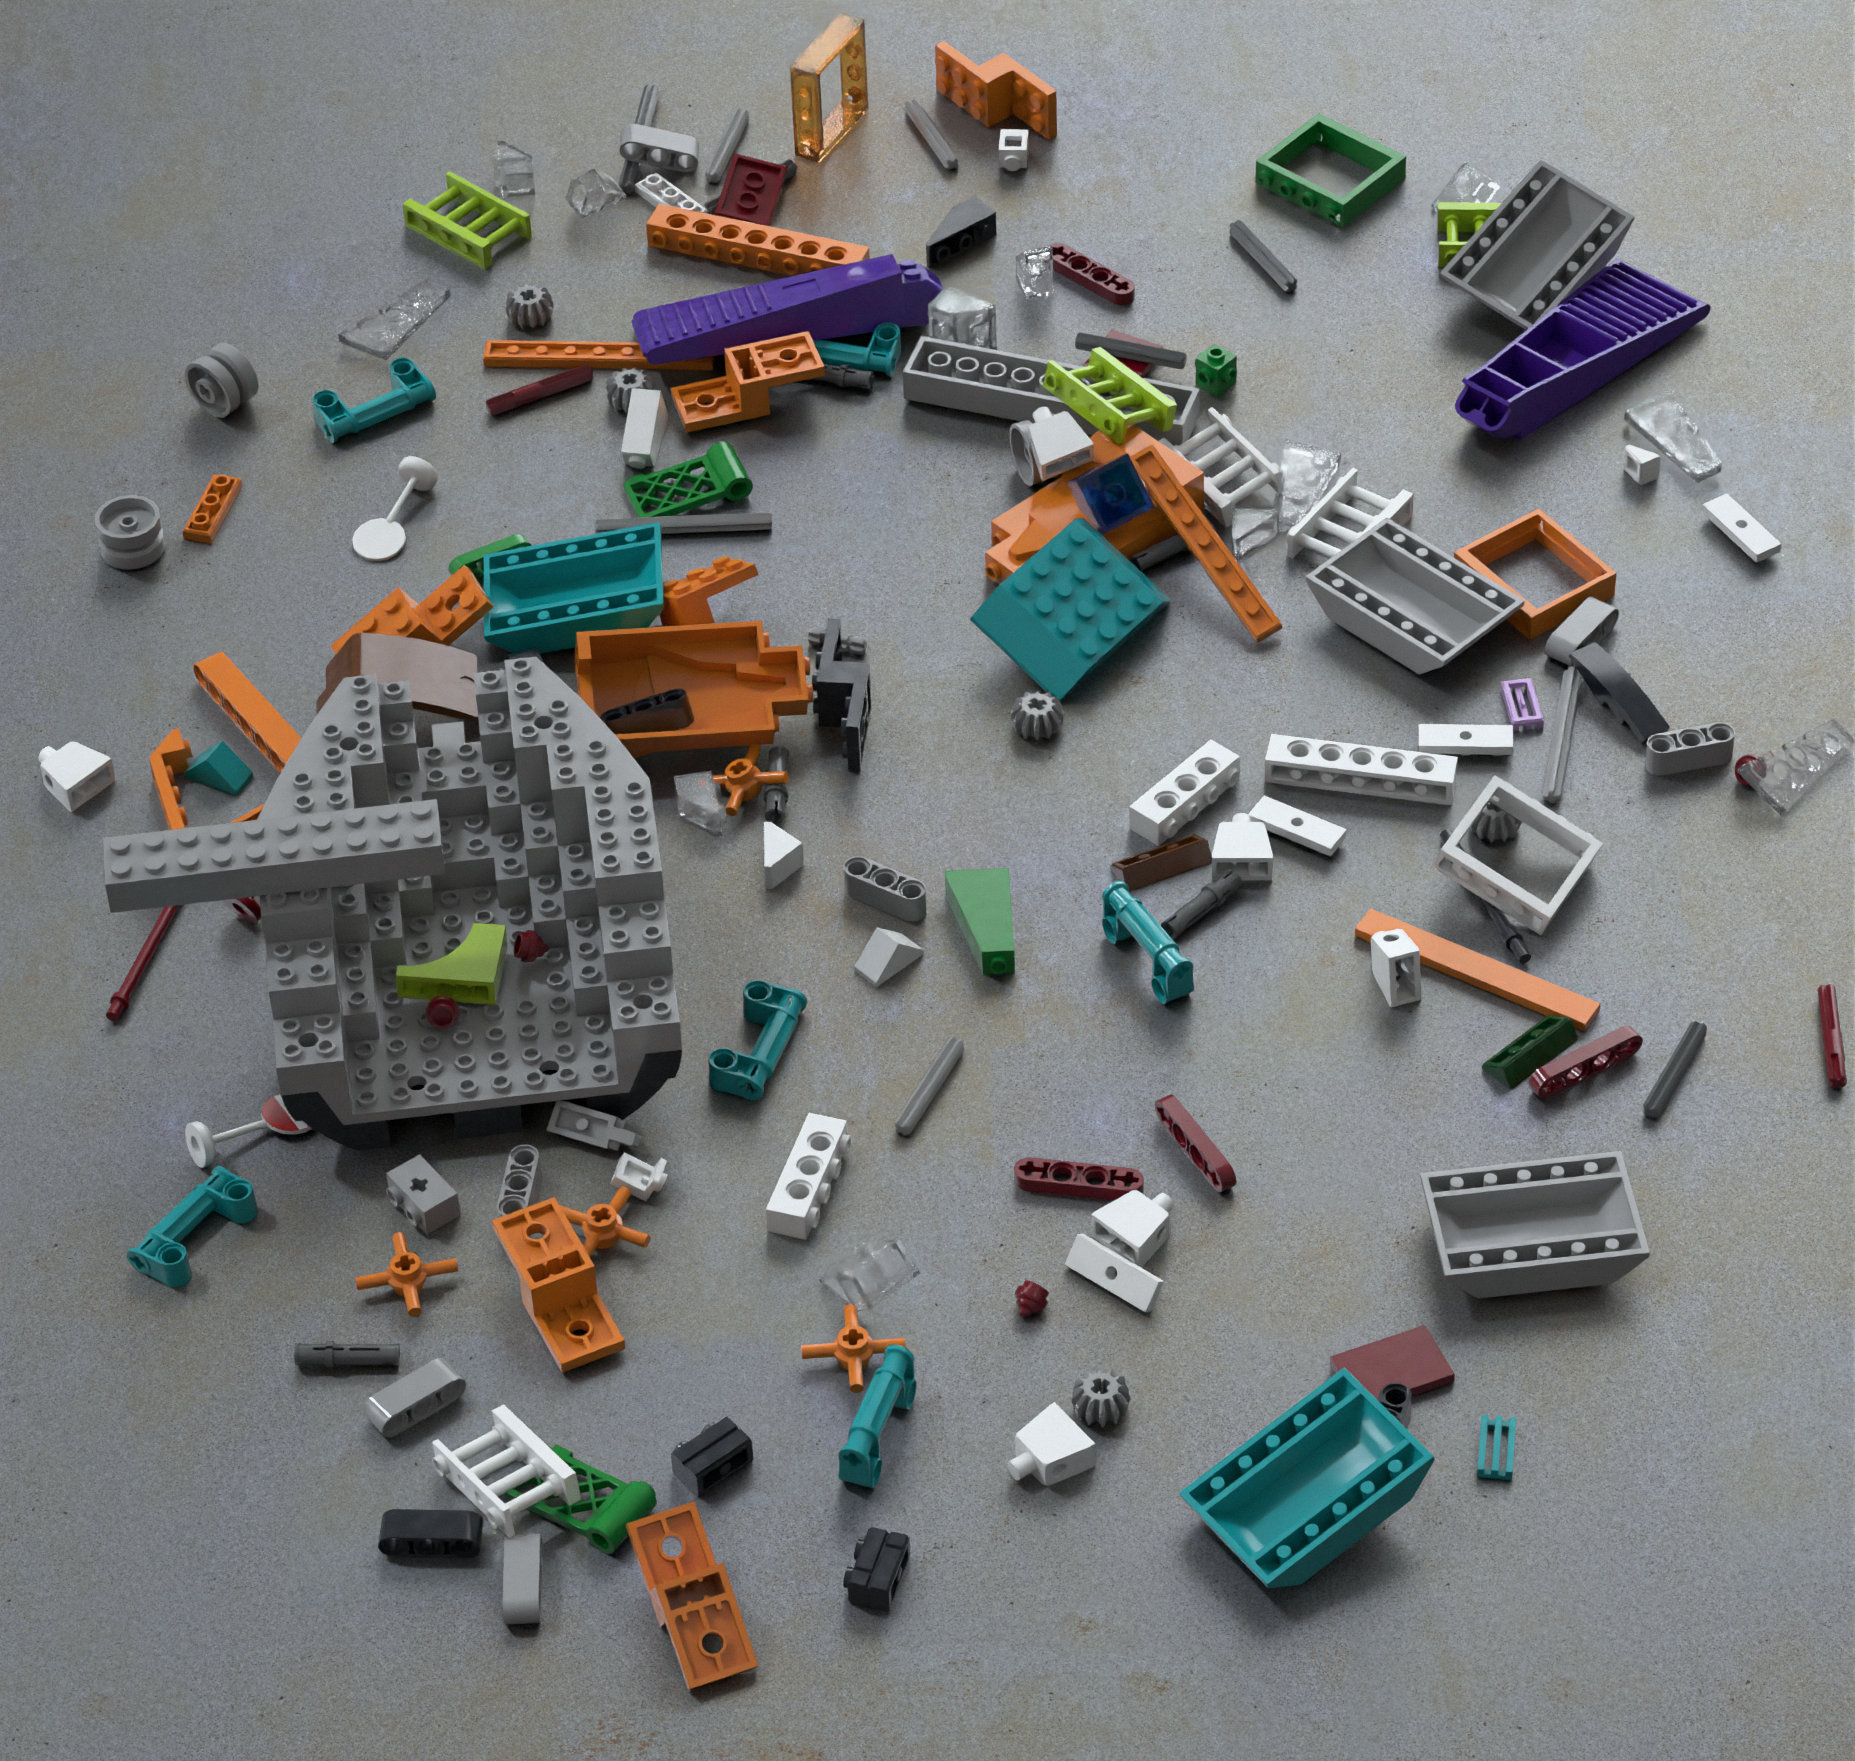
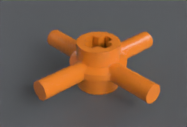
M753 743L749 746L745 759L731 762L725 769L726 775L699 776L698 778L700 789L727 788L731 796L725 812L729 816L737 815L742 801L755 798L761 792V785L784 784L789 781L787 771L760 772L755 766L761 752V747L758 744Z
M621 1186L609 1205L596 1204L590 1207L587 1213L560 1205L570 1223L582 1226L583 1234L586 1237L582 1245L589 1257H591L596 1248H610L617 1243L618 1239L645 1248L648 1247L651 1236L623 1226L622 1219L618 1215L631 1196V1191L627 1187Z
M398 1232L392 1236L395 1255L390 1260L387 1271L355 1277L357 1291L390 1285L396 1294L405 1297L408 1315L416 1317L422 1312L418 1293L423 1289L427 1277L457 1272L456 1258L424 1264L415 1253L409 1252L405 1234Z
M849 1304L844 1307L845 1327L840 1330L834 1343L801 1345L802 1359L835 1357L841 1367L849 1371L850 1391L859 1393L864 1389L862 1369L867 1367L873 1354L884 1353L889 1345H900L905 1348L906 1345L905 1338L872 1340L867 1331L858 1324L857 1307Z

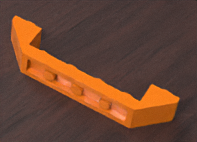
M179 728L173 729L149 756L154 785L169 830L185 828L184 825H188L184 806L178 807V804H181L178 787H171V784L175 783L173 774L185 772L189 767L187 758L192 757L189 740H182Z

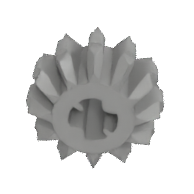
M525 284V287L515 286L514 291L508 292L505 304V312L512 325L519 324L521 329L526 326H530L532 329L535 325L544 326L545 321L551 320L554 308L551 294L548 293L547 288H539L538 284L533 286Z
M623 367L622 372L614 371L613 376L607 379V400H609L610 405L614 406L615 411L624 409L625 413H628L632 388L655 390L654 380L652 376L647 374L646 370L637 371L636 367L627 370Z
M1037 690L1036 694L1025 692L1024 697L1016 698L1011 710V720H1013L1016 733H1022L1024 739L1031 736L1035 737L1036 741L1039 737L1050 739L1052 733H1059L1062 721L1064 720V711L1062 710L1059 698L1052 697L1051 692L1040 694L1039 690Z
M1489 801L1470 828L1472 833H1477L1479 840L1488 838L1492 843L1495 839H1499L1504 843L1507 837L1515 838L1517 830L1522 825V821Z
M1099 1367L1095 1374L1085 1371L1082 1379H1075L1073 1393L1071 1394V1404L1075 1408L1077 1418H1086L1088 1426L1095 1421L1099 1422L1102 1428L1106 1421L1117 1424L1119 1416H1126L1129 1401L1131 1400L1130 1390L1126 1386L1124 1376L1116 1377L1113 1369L1108 1373H1103Z

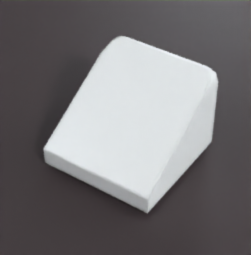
M1628 445L1625 449L1624 470L1638 484H1646L1659 477L1660 456L1653 452Z

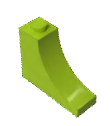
M473 923L472 929L465 941L450 954L425 964L398 966L396 972L398 998L432 1000L438 996H447L455 1000V1002L496 1005L508 948L506 925Z

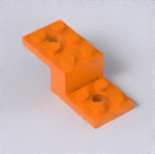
M945 41L935 45V83L937 90L955 102L957 106L966 110L987 127L1014 114L1048 140L1057 136V97L1055 89L1005 53L978 66Z
M809 331L727 348L725 349L726 376L672 387L671 397L686 433L699 431L705 428L770 415L769 387L825 376V368Z
M729 556L715 559L712 562L713 566L706 569L697 568L687 572V577L677 581L675 579L664 582V609L659 614L662 625L653 627L714 624L707 598L757 576L758 572L755 564L742 561V559H731Z
M463 565L420 604L401 588H396L337 639L331 647L335 654H337L346 641L356 633L402 636L449 646L494 606L472 571ZM459 601V606L452 610L453 606Z
M555 1197L492 1220L493 1230L519 1275L522 1302L562 1373L625 1349V1340L598 1295L595 1266ZM534 1233H540L544 1235V1237L540 1239L529 1238V1236ZM582 1329L587 1331V1334L575 1336L572 1335V1332Z
M695 1501L627 1523L626 1529L660 1628L667 1626L688 1691L757 1668L758 1663L724 1563L716 1565ZM675 1538L680 1542L682 1549L678 1556L670 1557L663 1552L662 1543L665 1539ZM714 1634L720 1638L722 1647L718 1653L711 1654L704 1650L702 1639L705 1635Z

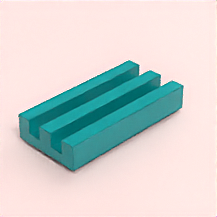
M1481 1414L1477 1477L1512 1480L1517 1417H1510L1509 1421H1503V1416L1496 1415L1495 1420L1488 1419V1415ZM1487 1429L1494 1430L1492 1469H1484ZM1502 1430L1509 1431L1506 1470H1499Z

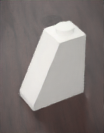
M632 388L621 453L625 464L633 468L641 469L645 468V466L654 467L669 418L662 393L659 390Z

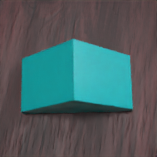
M224 741L202 752L184 772V778L238 796L254 777L250 768Z

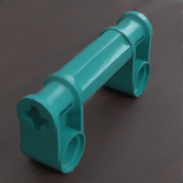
M891 322L881 323L875 328L868 347L826 340L813 341L823 364L833 366L844 364L856 370L886 373L888 377L894 375L897 362L902 354L900 328Z
M396 358L389 365L392 391L350 409L336 392L332 390L316 392L312 399L316 425L321 428L331 443H335L341 436L351 432L356 434L364 428L404 411L413 410L415 405L426 400L434 401L436 399V392L431 380L422 373L410 358Z
M1124 881L1111 883L1102 894V927L1108 940L1115 944L1133 936L1152 959L1151 985L1160 1003L1166 1004L1193 992L1194 966L1191 960L1184 958L1180 954L1179 946L1171 939L1143 903L1129 893V887Z
M763 980L748 982L743 989L744 1017L752 1023H760L765 1026L750 1055L736 1052L729 1048H718L710 1053L708 1058L710 1086L717 1091L739 1095L749 1100L761 1098L764 1092L763 1085L766 1080L772 1077L777 1063L798 1024L797 1017L807 1006L806 996L794 988H785Z
M216 1166L212 1170L210 1178L203 1184H197L176 1207L145 1234V1240L136 1248H130L126 1252L129 1263L140 1273L147 1274L168 1287L184 1286L190 1281L192 1271L187 1251L179 1242L212 1210L238 1224L253 1220L258 1214V1207L252 1184L248 1180L229 1172L224 1167Z
M889 1345L885 1349L883 1355L884 1362L874 1373L871 1384L849 1429V1440L846 1446L840 1449L838 1454L839 1480L870 1488H875L878 1483L882 1469L879 1442L882 1431L894 1406L907 1410L911 1408L917 1389L914 1355L910 1350L900 1345Z

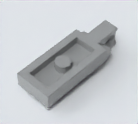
M562 1100L556 1101L547 1127V1131L610 1151L611 1149L618 1151L620 1144L638 1149L642 1138L637 1133L625 1130L627 1122L622 1121L618 1117Z

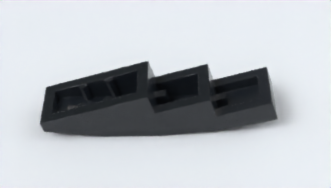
M1596 642L1569 654V658L1600 705L1602 706L1607 703L1620 724L1627 723L1641 745L1646 743L1652 735L1669 730L1670 726L1640 686Z

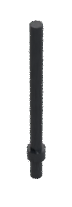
M1445 829L1440 833L1444 844L1452 835L1450 829ZM1458 844L1457 847L1464 851L1461 845ZM1479 897L1500 930V938L1508 949H1512L1520 963H1527L1531 959V955L1524 946L1523 936L1517 927L1510 924L1503 911Z

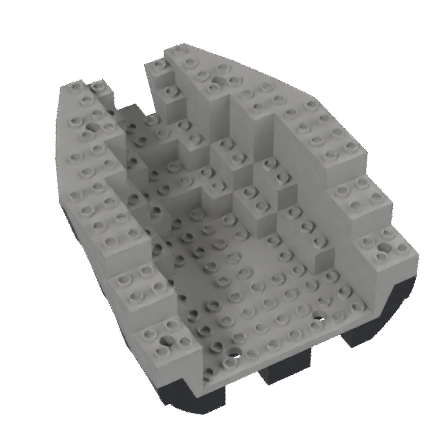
M537 657L504 660L505 670L473 673L481 741L466 743L463 721L431 725L433 746L417 748L409 680L377 684L376 674L343 678L305 731L278 776L257 820L437 799L445 874L260 896L261 919L266 943L268 990L274 1023L276 1070L283 1103L295 1122L303 1121L310 1128L325 1137L357 1151L391 1147L389 1120L454 1113L457 1139L523 1132L521 1105L586 1097L587 1108L623 1120L651 1099L668 1079L675 1078L679 1070L682 1058L681 1030L650 779L618 737L583 699ZM473 923L506 925L508 948L496 1005L456 1002L459 1008L457 1021L449 1028L438 1029L431 1025L426 1018V1007L430 1000L398 998L396 983L398 966L425 964L450 954L465 941L472 929ZM532 930L543 939L549 951L545 952L542 957H537L534 962L525 963L521 961V958L514 957V942L518 932Z

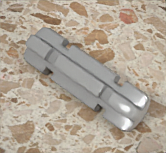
M818 627L810 628L808 642L819 646L820 632L825 631V629ZM841 633L842 651L847 652L850 650L851 653L858 655L865 653L867 648L866 638L858 636L852 638L850 634Z

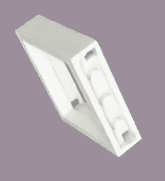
M1494 775L1441 848L1432 867L1539 935H1542L1594 861L1603 843L1594 838L1590 833L1567 821L1563 816L1546 808L1536 799L1530 798L1510 783ZM1489 801L1581 858L1549 904H1546L1457 847Z

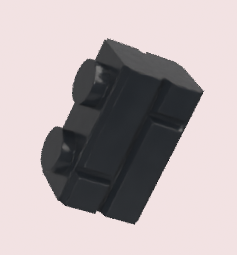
M728 1417L717 1423L707 1424L701 1431V1434L689 1442L686 1440L680 1442L671 1453L674 1475L683 1484H686L687 1488L696 1496L701 1495L754 1460L750 1437L741 1429H738L737 1425Z
M871 1527L868 1529L864 1540L858 1539L854 1551L856 1563L854 1568L847 1567L843 1580V1587L848 1588V1601L851 1604L862 1607L870 1606L872 1609L884 1612L890 1610L911 1556L910 1537L908 1535L897 1532L888 1533L887 1530Z

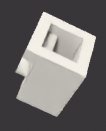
M1001 129L998 149L999 167H1005L1009 171L1027 168L1029 155L1028 130ZM1007 141H1022L1021 146H1007Z

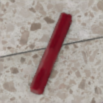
M584 364L486 400L487 411L490 415L494 416L586 383L593 379V371L588 364Z
M1832 984L1821 985L1818 988L1829 1085L1832 1088H1837L1838 1086L1843 1088L1847 1084L1836 989Z

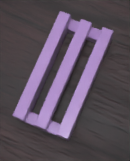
M1532 678L1501 681V693L1510 723L1513 725V731H1519V726H1524L1525 730H1531V725H1536L1537 729L1543 728L1544 719ZM1520 687H1525L1533 716L1528 715ZM1510 688H1513L1516 697V701L1521 717L1519 718L1517 715V711L1514 705Z

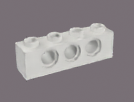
M1209 740L1129 806V828L1157 846L1166 839L1173 837L1178 829L1188 821L1195 819L1201 810L1207 805L1214 803L1219 795L1238 782L1240 779V756L1215 741Z
M808 1113L767 1205L768 1232L806 1240L811 1227L816 1228L820 1218L821 1204L827 1203L830 1196L831 1181L839 1176L841 1158L843 1154L848 1155L851 1148L852 1136L848 1135L846 1120Z

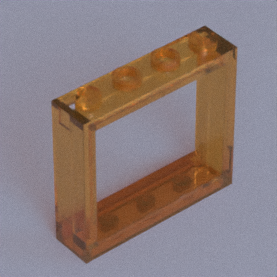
M840 12L790 65L796 156L819 163L869 109L864 19ZM840 53L842 100L822 121L820 74Z

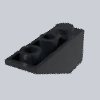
M976 196L954 206L926 243L927 267L931 268L997 235L996 212Z

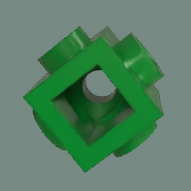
M1213 344L1196 357V385L1219 397L1236 383L1237 355Z

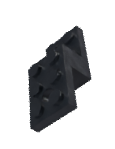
M828 618L826 631L820 632L819 644L822 652L817 651L816 670H818V673H813L812 675L813 691H817V695H814L813 713L819 715V727L841 728V736H846L847 740L843 741L842 757L843 759H848V772H861L872 710L870 663L843 662L840 619Z

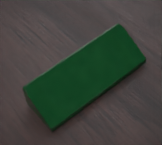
M1546 1016L1483 1063L1482 1069L1504 1086L1514 1088L1577 1041L1578 1036L1571 1018Z

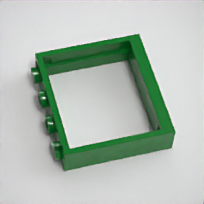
M1318 113L1256 160L1255 183L1344 227L1406 178L1405 155ZM1316 142L1374 171V173L1345 196L1340 197L1283 167Z

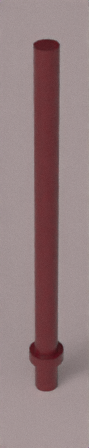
M180 905L163 908L119 991L115 992L110 999L111 1006L106 1013V1017L110 1021H117L122 1011L129 1007L131 1003L130 996Z

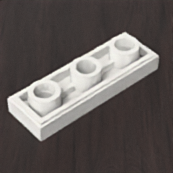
M658 173L651 174L635 184V192L655 207L658 204L709 214L707 209Z
M1728 494L1703 504L1702 512L1756 563L1781 552V543Z
M1419 724V752L1461 755H1513V725Z
M1265 795L1248 814L1251 817V822L1264 823L1266 830L1328 856H1332L1345 840L1347 829Z
M1077 1234L1065 1262L1066 1266L1144 1312L1152 1311L1164 1283L1160 1278L1085 1234Z

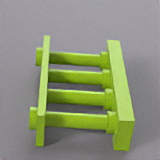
M450 171L445 174L447 190L428 204L422 205L411 198L402 203L405 226L484 270L493 265L492 247L513 232L526 239L532 237L531 220L528 213ZM453 199L462 203V205L446 216L436 213L437 210ZM473 210L482 214V216L466 227L456 224L457 221ZM493 221L502 225V227L486 238L476 235L477 232Z
M1438 202L1437 232H1447V241H1439L1438 267H1445L1467 243L1458 242V232L1476 233L1501 203Z
M1101 347L1091 350L1088 366L1071 371H1066L1053 360L1048 361L1042 387L1118 444L1124 443L1128 426L1149 421L1162 432L1172 429L1177 404ZM1091 378L1097 383L1086 386L1080 380ZM1110 392L1115 398L1105 400L1099 394ZM1129 406L1135 412L1125 415L1118 409Z

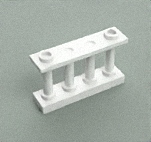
M1211 407L1208 409L1211 426L1179 446L1176 444L1173 446L1165 437L1159 440V442L1187 460L1185 455L1218 435L1226 443L1196 462L1190 461L1191 464L1201 471H1204L1234 451L1242 458L1213 478H1206L1204 476V507L1227 528L1236 522L1233 509L1235 504L1266 484H1269L1279 494L1284 491L1281 480L1283 473L1275 462L1271 464L1233 427L1225 414L1220 415ZM1251 467L1259 474L1230 494H1222L1218 490L1219 487Z
M1352 468L1344 477L1338 479L1330 492L1296 526L1289 530L1286 537L1288 557L1293 559L1304 547L1328 558L1340 552V549L1313 538L1320 530L1348 543H1352L1386 517L1403 527L1413 516L1414 494L1403 489L1395 499L1388 500L1358 487V470ZM1353 497L1383 511L1373 517L1345 504ZM1338 514L1367 528L1363 532L1356 533L1332 523L1330 520Z
M503 1404L492 1410L495 1423L492 1426V1431L451 1452L438 1439L433 1441L435 1457L432 1458V1462L437 1473L441 1477L446 1476L486 1515L494 1529L499 1528L508 1538H511L515 1535L511 1516L552 1494L554 1496L559 1495L569 1506L581 1500L576 1472ZM498 1443L501 1445L505 1444L508 1449L470 1469L462 1463ZM515 1460L518 1462L523 1461L526 1466L489 1486H486L480 1480ZM534 1477L536 1479L541 1478L545 1482L505 1504L498 1498V1496Z

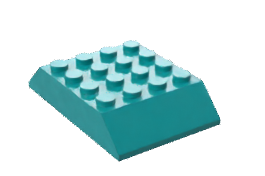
M1084 518L1074 519L1003 581L969 620L1046 692H1051L1052 697L1059 698L1061 701L1171 602V599Z
M660 522L483 555L484 592L494 606L484 615L485 641L512 653L535 647L540 654L575 648L576 632L648 628L664 609Z
M1342 1368L1180 1491L1179 1495L1267 1588L1301 1585L1411 1501L1435 1458L1350 1372Z

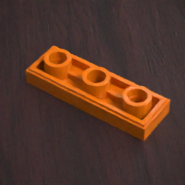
M216 474L212 476L182 531L184 539L212 544L242 488V480L240 478Z

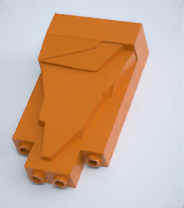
M1135 425L1127 427L1123 444H1118L1099 430L1090 437L1094 446L1093 461L1064 472L1062 477L991 521V540L994 547L985 552V573L990 580L1001 584L1074 519L1084 518L1130 561L1131 555L1178 533L1128 465L1127 459L1153 444L1203 515L1204 472Z
M762 621L576 632L575 670L578 695L599 718L607 710L672 689L681 688L687 693L694 715V721L689 726L676 731L615 734L633 758L660 751L750 746L753 743L758 745L773 744L774 732H779L780 730L779 716L806 715L808 703L813 702L812 684H807L806 675H810L809 657H803L802 645L770 647L769 633L763 632Z

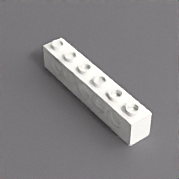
M1271 734L1265 758V782L1452 805L1457 781L1458 757Z

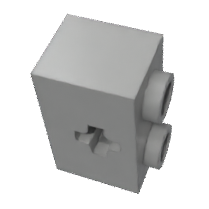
M420 1154L386 1173L388 1182L386 1193L389 1200L394 1206L399 1205L405 1211L410 1223L414 1226L418 1225L427 1235L460 1216L457 1192Z

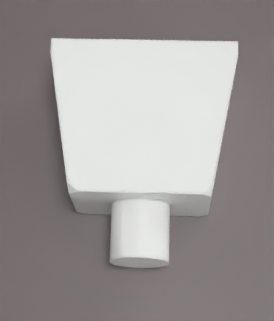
M1040 407L1034 411L1032 416L1036 423L1029 426V441L1042 481L1094 460L1092 440L1068 412L1063 411L1052 416L1048 407Z
M75 741L69 742L58 751L50 746L45 747L39 754L40 768L45 787L70 812H73L115 781L111 758Z
M1238 813L1233 816L1232 822H1222L1219 824L1212 852V880H1218L1228 870L1235 871L1241 880H1272L1273 853L1264 823L1251 822V817L1248 814Z
M1402 929L1375 933L1371 937L1372 971L1390 1007L1421 1000L1419 948ZM1400 975L1401 978L1397 981L1396 976Z
M1132 1190L1092 1213V1237L1110 1250L1142 1268L1169 1237V1212L1174 1208L1173 1201L1165 1193H1160L1150 1200L1141 1192Z
M1054 1402L1017 1432L1015 1436V1453L1017 1457L1007 1462V1468L1015 1480H1020L1032 1473L1043 1485L1050 1486L1096 1466L1095 1443Z

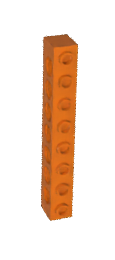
M658 204L646 223L648 246L791 276L870 259L869 247L663 204Z

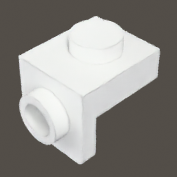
M624 1152L619 1159L610 1184L617 1188L621 1186L627 1187L632 1195L647 1201L653 1191L660 1192L666 1181L667 1174L663 1173L667 1160L660 1158L655 1167Z

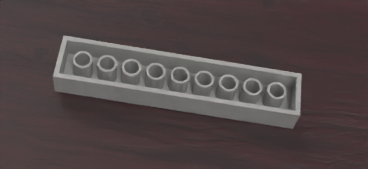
M921 336L903 370L904 399L1017 421L1029 420L1033 424L1035 422L1032 416L1034 411L1040 407H1048L1050 412L1055 415L1063 411L1068 412L1086 434L1094 435L1099 431L1097 427L1042 387L1047 364L1051 360ZM1056 362L1066 371H1071L1083 367L1062 362ZM1091 378L1080 380L1086 386L1097 383ZM1143 378L1177 404L1171 430L1162 432L1149 421L1134 425L1157 441L1165 437L1173 446L1175 444L1179 446L1189 440L1200 416V389ZM1110 392L1099 394L1105 400L1115 398ZM1129 406L1118 409L1125 415L1135 412Z
M437 799L103 838L105 887L110 913L445 874Z

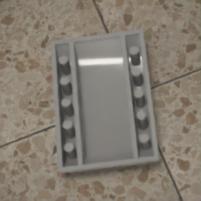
M1540 159L1440 272V277L1527 330L1610 262L1616 255L1635 216Z
M1387 517L1305 576L1307 585L1327 618L1417 674L1445 666L1525 605V600Z
M1621 1151L1420 1173V1180L1445 1280L1478 1299L1613 1284L1649 1258V1248Z

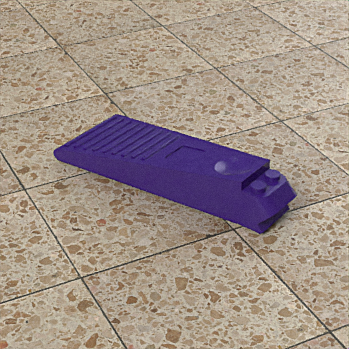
M893 254L639 310L634 314L631 323L643 356L647 357L649 363L656 365L725 354V349L806 331H809L812 340L815 341L874 332L878 325L885 322L894 323L899 328L933 324L935 319L930 310L941 298L944 288L939 278L922 264H917L915 260H902L897 264Z
M1615 258L1482 367L1465 376L1462 380L1465 387L1455 403L1456 412L1468 423L1498 439H1507L1514 436L1521 440L1705 319L1711 307L1709 304L1619 258Z

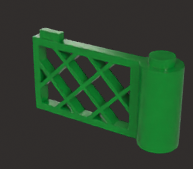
M718 442L712 445L704 456L646 476L642 473L628 478L627 482L623 483V488L637 517L673 516L725 497L732 501L742 500L751 493L753 484L733 446L728 442ZM701 467L705 469L701 476L690 474L692 470ZM669 478L677 479L673 486L663 484L662 482ZM684 481L695 483L692 490L680 487ZM703 485L715 488V490L707 493L699 492ZM640 488L649 489L645 495L633 492ZM656 491L667 493L664 499L653 497ZM675 495L686 497L684 501L678 503L671 502ZM647 505L658 507L657 510L647 514L643 512Z
M557 1444L553 1448L549 1447L576 1472V1475L581 1474L587 1477V1482L578 1483L580 1493L590 1491L591 1500L577 1502L570 1506L566 1503V1505L551 1508L545 1505V1500L560 1497L559 1495L554 1496L552 1494L526 1509L587 1537L598 1550L606 1554H612L629 1536L626 1524L645 1518L657 1505L655 1490L644 1481H631L629 1484L573 1458L572 1451ZM534 1477L504 1493V1498L511 1501L522 1495L518 1491L523 1486L536 1483L539 1486L544 1481L541 1478L536 1479ZM608 1487L614 1490L610 1496L595 1499L594 1490ZM593 1510V1514L585 1523L574 1519L572 1515L573 1513Z

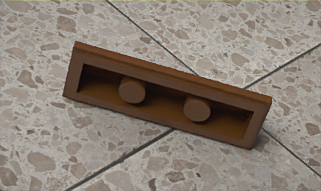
M1192 834L1113 862L1110 866L1118 880L1124 881L1128 885L1129 891L1208 864L1212 862V856L1208 840Z

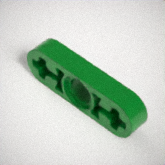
M514 534L455 557L450 562L448 571L452 576L465 565L472 571L478 581L484 578L483 555L532 545L524 535Z

